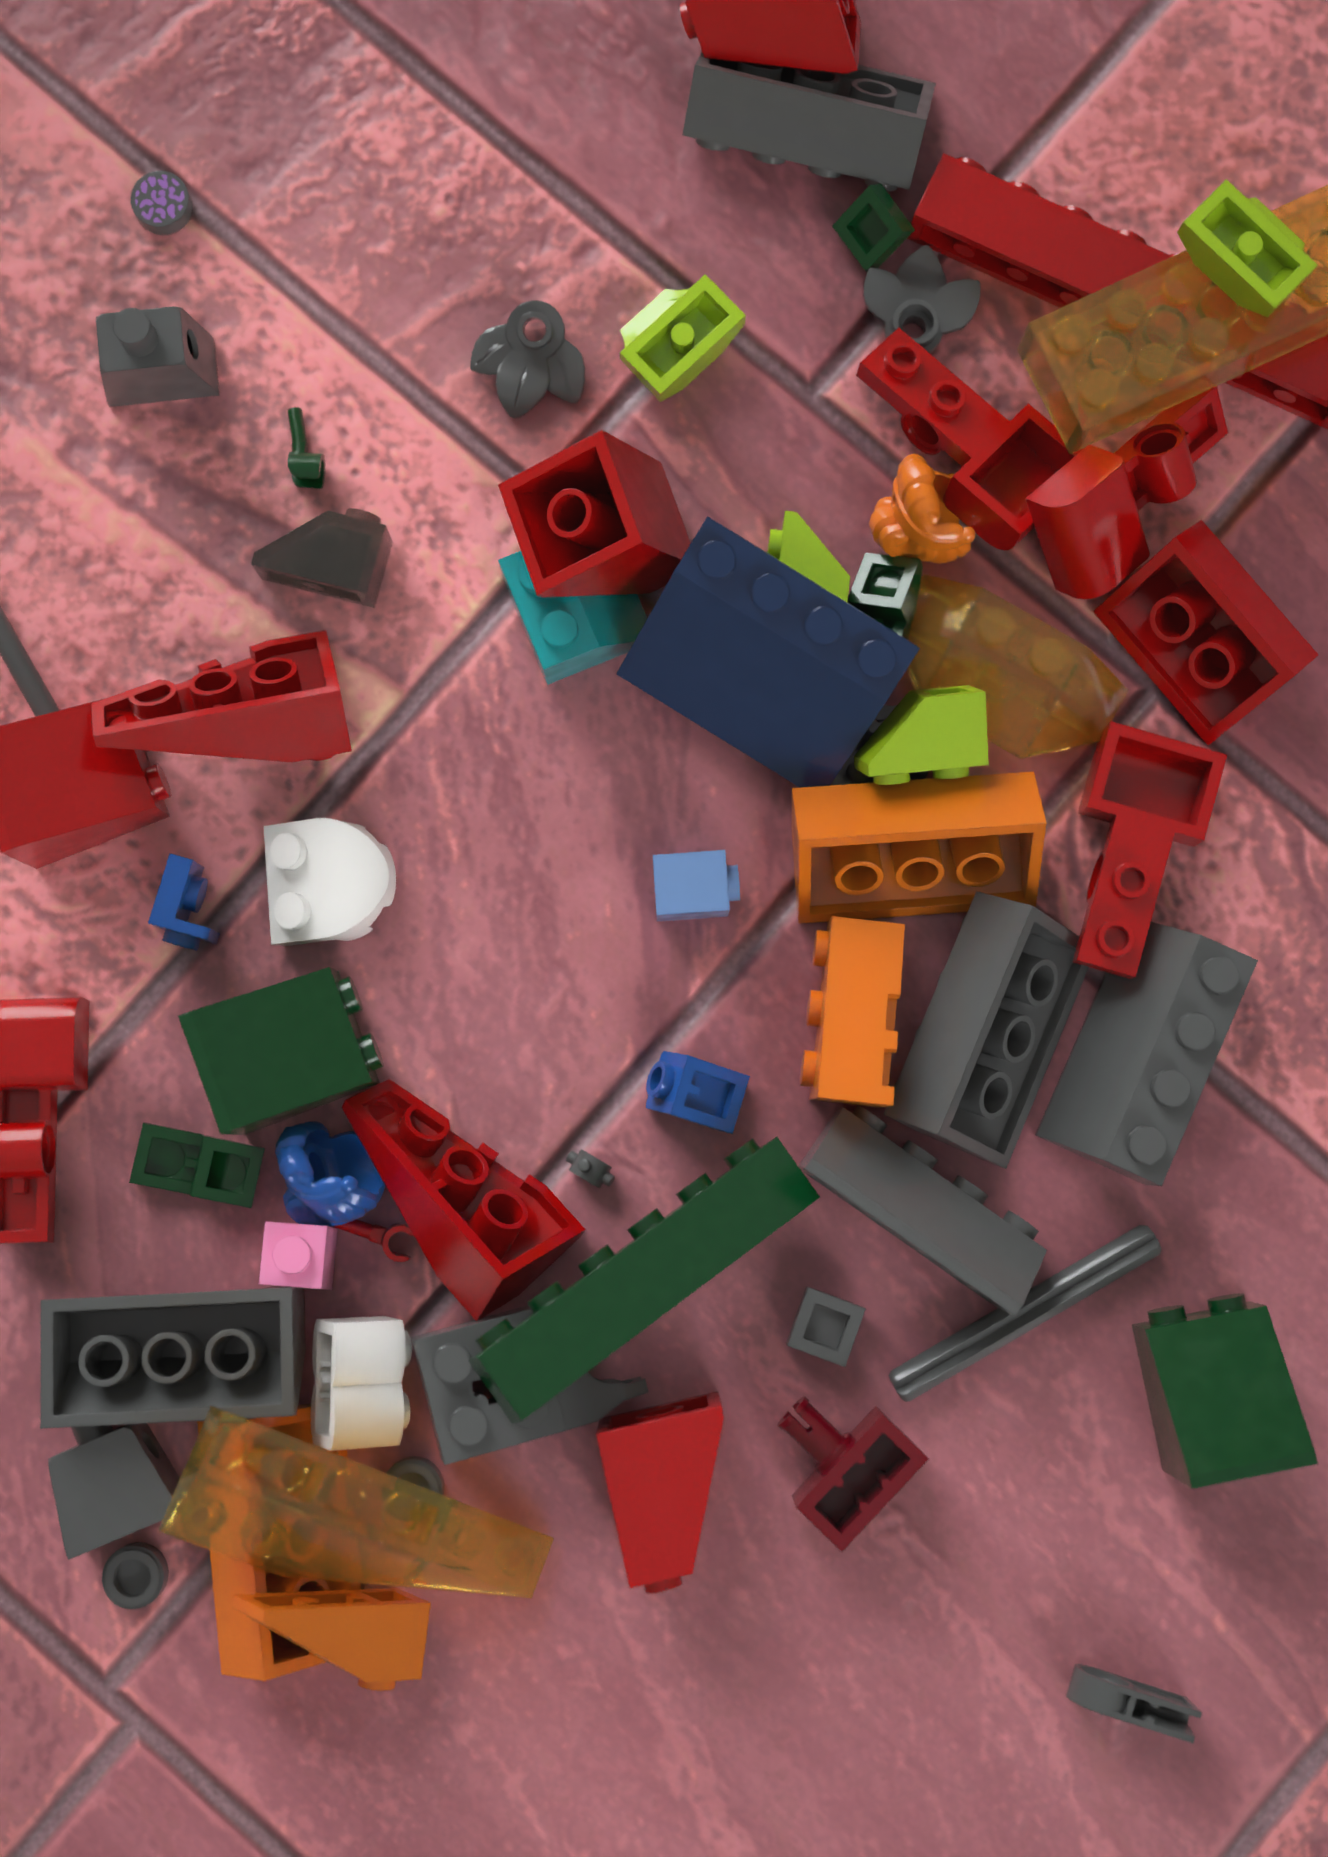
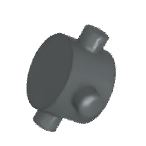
M582 1149L578 1154L574 1151L568 1154L566 1161L572 1164L569 1171L598 1188L602 1184L609 1187L614 1182L615 1176L609 1173L612 1169L610 1165Z

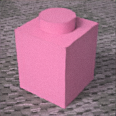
M265 1221L259 1284L332 1290L338 1229L322 1225Z

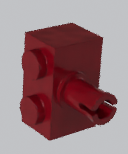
M803 1396L792 1407L809 1427L805 1428L789 1411L784 1414L777 1424L781 1430L789 1434L817 1462L814 1468L815 1471L791 1496L796 1508L843 1552L929 1458L877 1406L850 1433L846 1432L842 1435Z

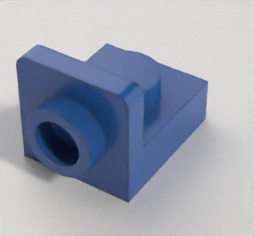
M171 853L166 863L148 923L165 930L162 941L176 946L198 951L200 941L217 945L220 933L213 929L188 922L190 912L198 913L205 899L208 880L202 877L204 867L192 859Z
M663 1051L659 1061L654 1064L648 1075L646 1108L721 1132L733 1134L750 1076L689 1055Z

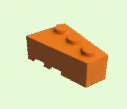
M832 916L827 922V931L816 930L812 965L823 967L821 991L810 990L806 1026L817 1027L814 1051L804 1050L800 1076V1086L811 1087L809 1100L876 1108L893 1106L895 1087L889 1086L892 1053H896L898 1031H894L897 999L901 995L905 924Z

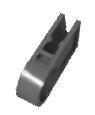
M1075 1664L1066 1697L1086 1709L1190 1743H1194L1195 1736L1190 1726H1188V1718L1190 1715L1201 1718L1202 1712L1185 1696L1083 1664Z

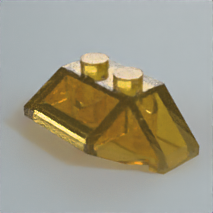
M927 574L922 575L916 611L908 639L920 648L907 668L914 690L970 685L985 691L988 741L1021 760L1099 742L1104 728L1112 721L1129 690L1089 647L983 587Z

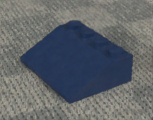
M707 516L673 572L616 674L800 788L830 786L887 702L920 648Z

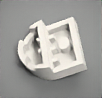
M314 818L263 826L271 945L289 946L328 940L350 941L358 939L373 930L370 925L379 916L383 907H388L392 904L396 889L395 865L386 845L379 843L364 826L330 818Z

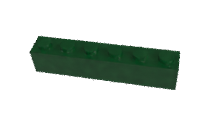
M775 1137L759 1147L754 1138L746 1142L723 1159L730 1168L727 1172L713 1182L704 1173L676 1193L682 1204L671 1213L663 1217L658 1208H656L628 1228L627 1231L634 1239L616 1253L607 1244L580 1263L578 1268L584 1276L564 1290L559 1281H556L528 1301L527 1304L534 1313L518 1325L513 1327L509 1320L505 1318L475 1340L482 1351L468 1361L512 1424L526 1419L820 1198L778 1137Z

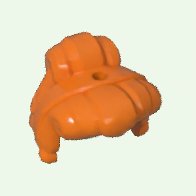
M910 454L902 460L898 466L897 477L893 481L892 496L880 499L875 505L874 512L871 514L869 521L873 539L891 557L918 558L921 561L937 564L963 558L971 550V545L975 538V530L972 527L963 528L960 525L959 518L944 505L943 496L954 474L946 475L943 472L934 471L919 454Z

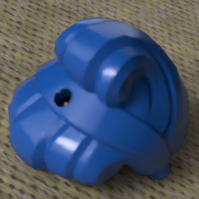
M309 1121L286 1127L276 1142L275 1154L279 1171L285 1179L287 1186L283 1196L287 1214L298 1224L343 1225L365 1216L366 1212L377 1206L386 1185L355 1131H346L331 1137L329 1130L322 1123Z

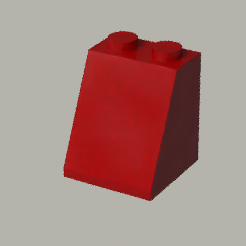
M685 0V2L680 3V14L686 34L689 39L698 38L704 58L843 74L858 70L861 19L855 0Z
M603 430L498 484L536 595L542 598L650 594L667 585L691 544L662 463Z
M97 701L1 725L0 852L38 869L170 817L164 799L172 796L168 781L158 763L150 765L145 750L96 747L93 737L91 704Z
M718 1391L606 1416L599 1420L596 1437L629 1588L644 1585L645 1593L664 1592L681 1586L683 1584L682 1576L693 1574L724 1422V1414Z

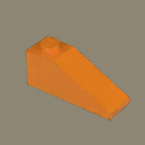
M399 1588L233 1595V1609L331 1665L358 1678V1686L364 1689L389 1691L395 1689L396 1681L419 1680L422 1678L431 1602Z

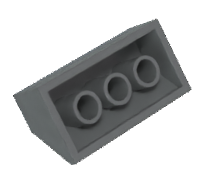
M701 52L694 67L682 135L695 138L698 145L710 150L725 151L733 147L750 151L755 159L768 164H783L787 160L808 165V169L812 173L822 177L837 178L842 174L864 179L865 184L868 186L882 184L886 191H895L898 187L910 190L936 83L858 65L857 71L843 74L704 58L703 52Z
M976 891L968 913L962 921L960 932L945 968L939 976L938 985L926 1014L916 1031L915 1040L899 1079L894 1085L893 1106L886 1107L884 1115L919 1133L1006 1169L1089 968L1072 962L1079 936L1032 905Z
M1151 922L1136 977L1128 979L1105 972L1035 1136L1144 1185L1162 1186L1258 960L1205 936Z
M859 1105L856 1106L852 1113L844 1107L838 1108L798 1167L801 1171L993 1306L1016 1317L1027 1298L1047 1252L1044 1247L1034 1241L1039 1231L1009 1210L1002 1219L986 1208L983 1203L988 1198V1195L963 1177L957 1175L953 1183L936 1173L932 1169L938 1160L918 1145L907 1140L901 1148L886 1138L882 1133L888 1125Z
M289 1287L41 1300L40 1429L296 1416L306 1352L305 1289Z

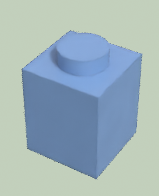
M725 850L652 855L657 922L728 917L730 912L729 901H740L738 865H726Z

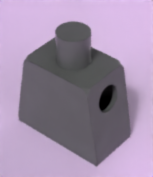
M174 306L144 310L127 308L120 312L100 314L96 317L100 372L109 407L220 396L215 340L183 308Z
M147 1423L126 1424L114 1430L112 1425L71 1427L77 1445L50 1457L48 1460L59 1524L68 1560L179 1514L193 1503L188 1490Z

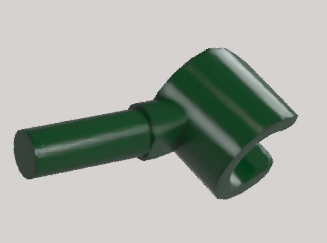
M298 407L290 408L288 410L292 451L288 455L287 463L292 474L293 483L297 487L321 489L324 486L325 480L324 454L307 453L308 445L302 409Z

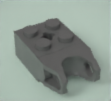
M529 1305L483 1317L477 1322L472 1320L411 1337L439 1455L444 1465L597 1422L623 1401L648 1393L645 1378L642 1379L641 1376L622 1381L615 1379L599 1380L587 1372L526 1419L512 1424L494 1397L487 1399L482 1392L473 1393L472 1382L481 1380V1378L468 1360L482 1351L475 1341L505 1318L515 1327L534 1313Z

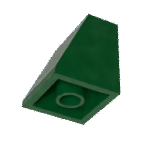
M328 967L178 1016L220 1134L247 1135L380 1083L375 1070L384 1067L383 1060L372 1033L362 1036L354 1013L362 1011L363 1007L350 976L341 979L338 971Z
M1242 1293L1230 1294L1208 1299L1209 1310L1186 1314L1184 1305L1162 1307L1147 1312L1148 1322L1132 1324L1163 1471L1191 1489L1318 1464L1315 1449L1266 1305L1250 1301L1246 1302L1245 1296Z

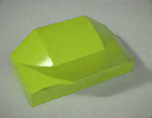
M1227 179L1183 221L1177 232L1193 263L1238 306L1267 318L1318 266L1304 252L1305 243L1260 200L1257 198H1246Z
M705 274L689 289H664L620 330L625 347L620 352V360L662 402L682 391L725 351L745 325L746 315Z

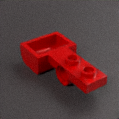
M899 327L860 362L856 376L902 415L901 427L908 440L918 450L928 455H937L943 450L962 466L952 476L943 496L946 508L968 527H972L978 536L994 548L1004 551L1014 548L1035 527L1025 498L1083 449L1029 403L1009 421Z
M1201 380L1197 381L1114 453L1089 444L1025 498L1055 590L1076 599L1097 598L1115 588L1149 558L1150 551L1138 511L1149 502L1167 504L1189 495L1197 484L1193 463L1228 434L1217 385Z
M1113 721L1106 725L1093 755L1078 814L1108 822L1110 826L1103 851L1098 856L1089 881L1086 897L1088 906L1073 957V963L1128 979L1136 977L1172 842L1195 847L1205 840L1227 754Z
M83 997L0 999V1244L54 1243L58 1091L88 1090L90 1001Z

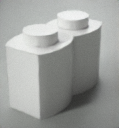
M387 1316L316 1319L312 1344V1363L315 1379L311 1400L313 1445L329 1451L400 1445L403 1429L408 1426L411 1414L410 1402L406 1393L403 1392L401 1384L404 1368L408 1366L412 1355L411 1338L409 1333L404 1330L403 1320Z

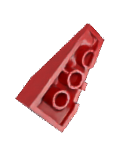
M322 630L267 640L249 647L251 657L223 668L216 659L198 665L199 673L176 685L168 680L159 679L92 703V726L96 747L291 763L304 760L322 761L336 754L351 752L343 701L327 631Z
M388 1079L344 1101L341 1108L436 1276L476 1322L519 1296L585 1232L586 1229L545 1184L530 1174L525 1181L495 1161L499 1154L483 1142L478 1149L449 1130L448 1118L392 1080Z

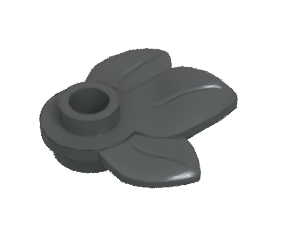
M928 245L922 246L906 258L896 275L883 269L869 268L863 289L865 304L869 312L885 324L884 333L886 338L898 327L903 330V327L907 324H917L922 328L924 334L921 337L912 339L929 353L933 352L939 345L942 335L966 327L973 318L981 295L980 282L978 280L963 279L947 283L942 266Z
M532 300L520 304L510 314L507 324L487 329L475 342L470 369L479 374L496 375L498 398L509 416L514 419L523 416L533 409L545 396L547 390L562 400L576 404L580 400L585 384L583 357L577 348L564 339L565 325L559 312L546 302ZM534 319L543 321L546 326L544 337L536 342L529 341L524 333L526 324Z

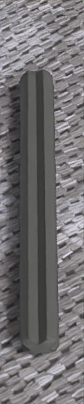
M1139 1225L1031 1288L1016 1317L997 1308L903 1363L889 1374L890 1381L897 1394L904 1401L913 1400L1148 1262L1162 1251L1158 1239L1148 1226Z

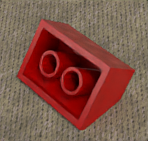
M1202 520L1175 536L1093 611L1208 746L1296 676L1319 655Z

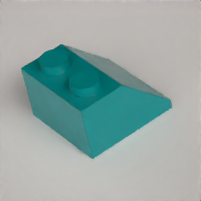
M521 551L498 560L504 582L547 685L628 653L647 620L638 594L542 598L536 595Z

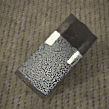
M354 508L347 509L345 515L326 511L254 552L251 565L262 580L375 608L393 540L386 525L380 524L381 518L375 514Z

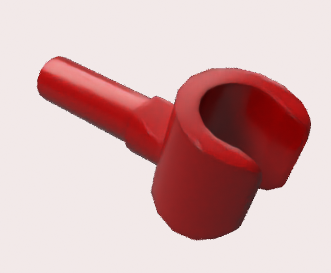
M356 1219L343 1225L333 1226L334 1228L369 1239L370 1242L382 1245L386 1256L395 1262H405L411 1258L406 1254L392 1251L388 1246L389 1239L394 1233L405 1232L414 1237L409 1226L405 1223H395L386 1228Z

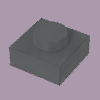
M806 1286L786 1345L846 1367L866 1308Z

